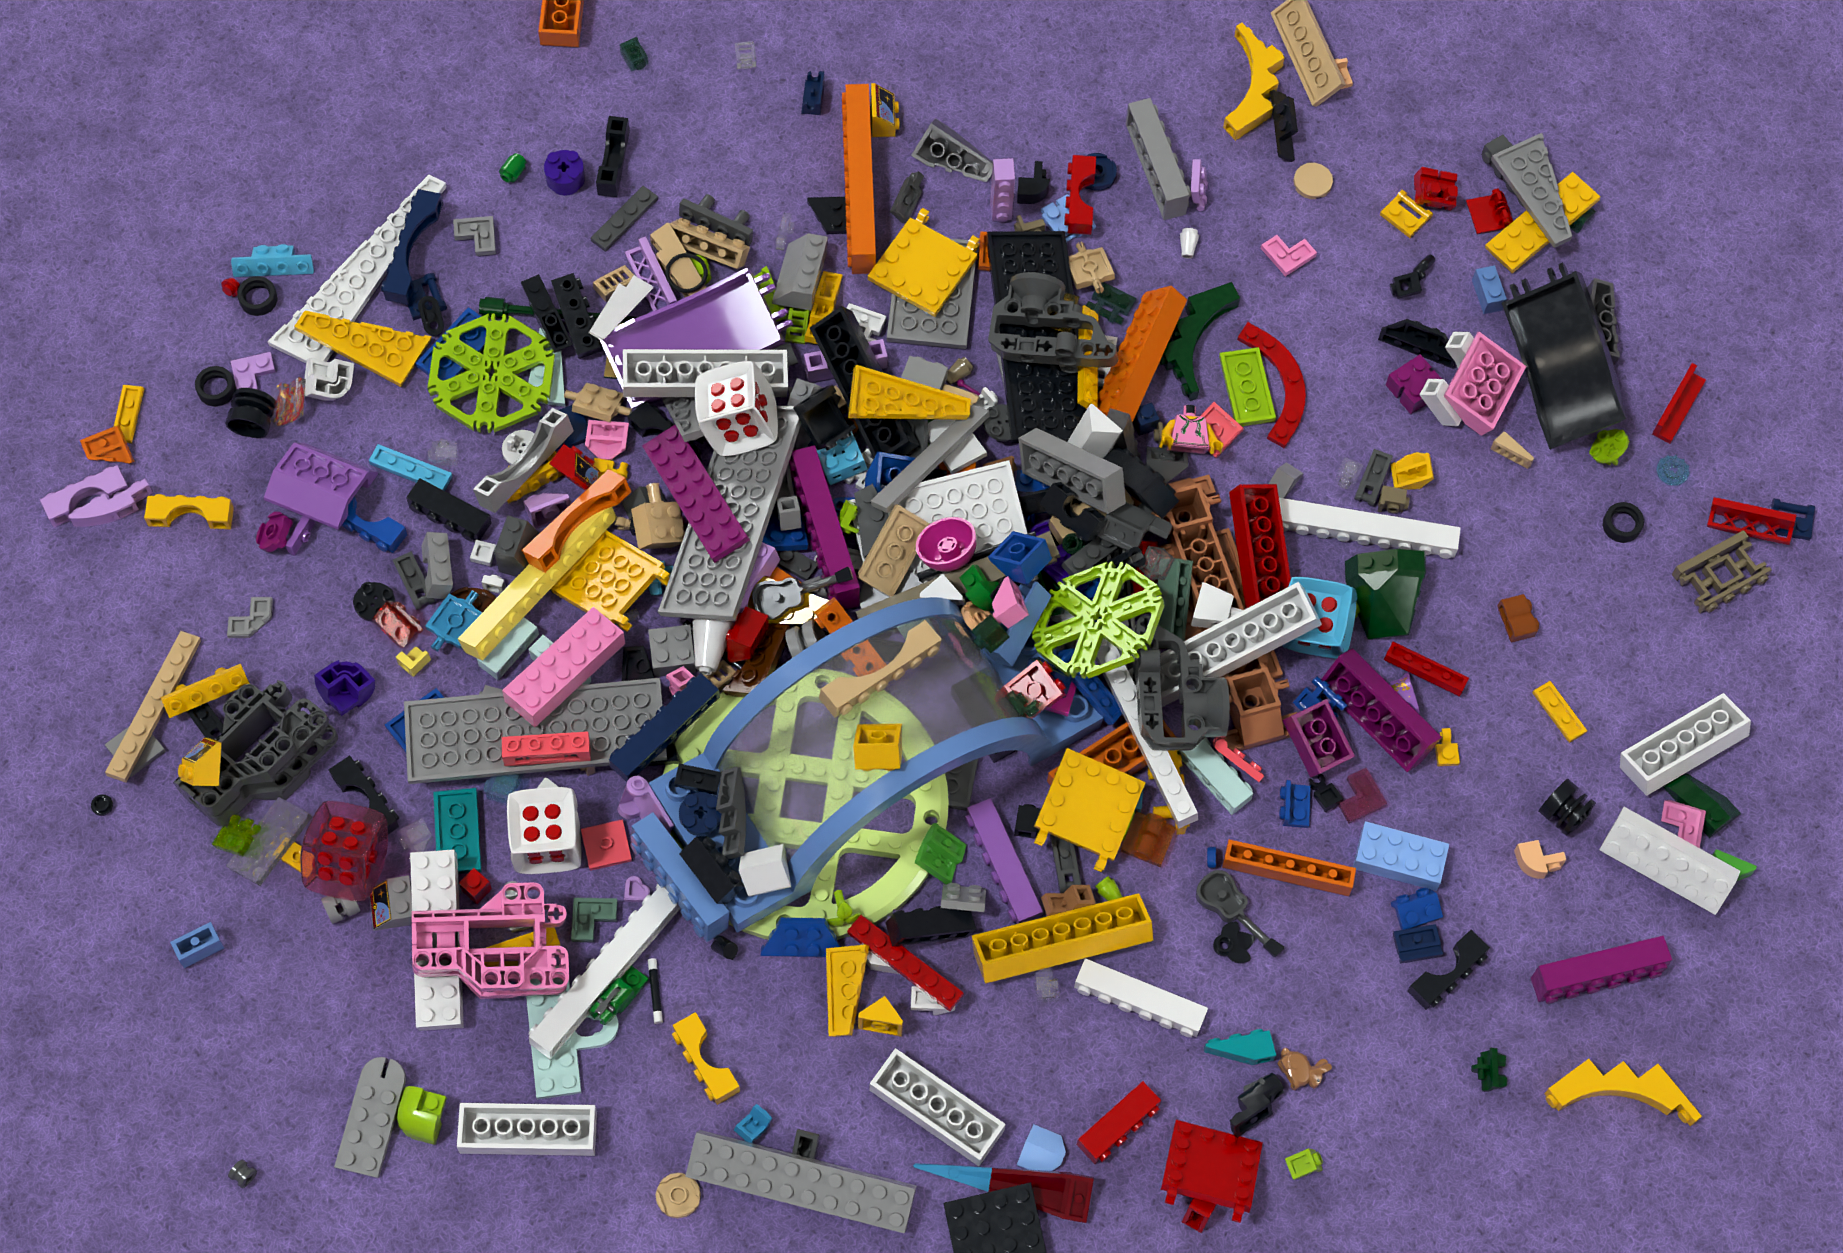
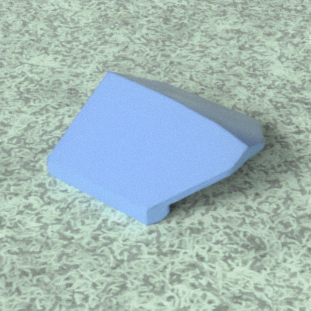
M1033 1124L1017 1166L1027 1170H1055L1061 1165L1066 1154L1062 1136Z

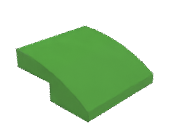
M933 823L919 848L915 864L947 885L952 882L956 865L963 860L967 844L937 823Z

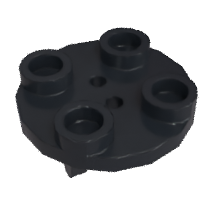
M365 582L354 595L353 605L355 612L360 618L376 622L385 619L392 613L395 607V597L393 590L387 585L377 582Z

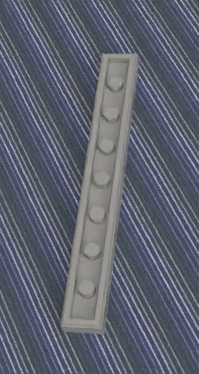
M973 404L970 407V415L967 420L957 419L871 500V505L889 513L895 504H898L990 417L989 410Z

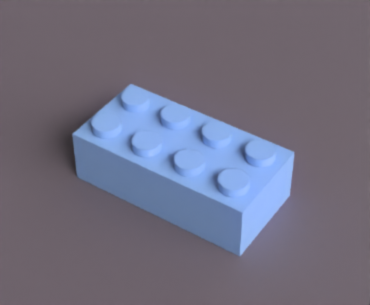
M1365 821L1361 830L1353 867L1356 870L1437 891L1441 884L1449 844Z

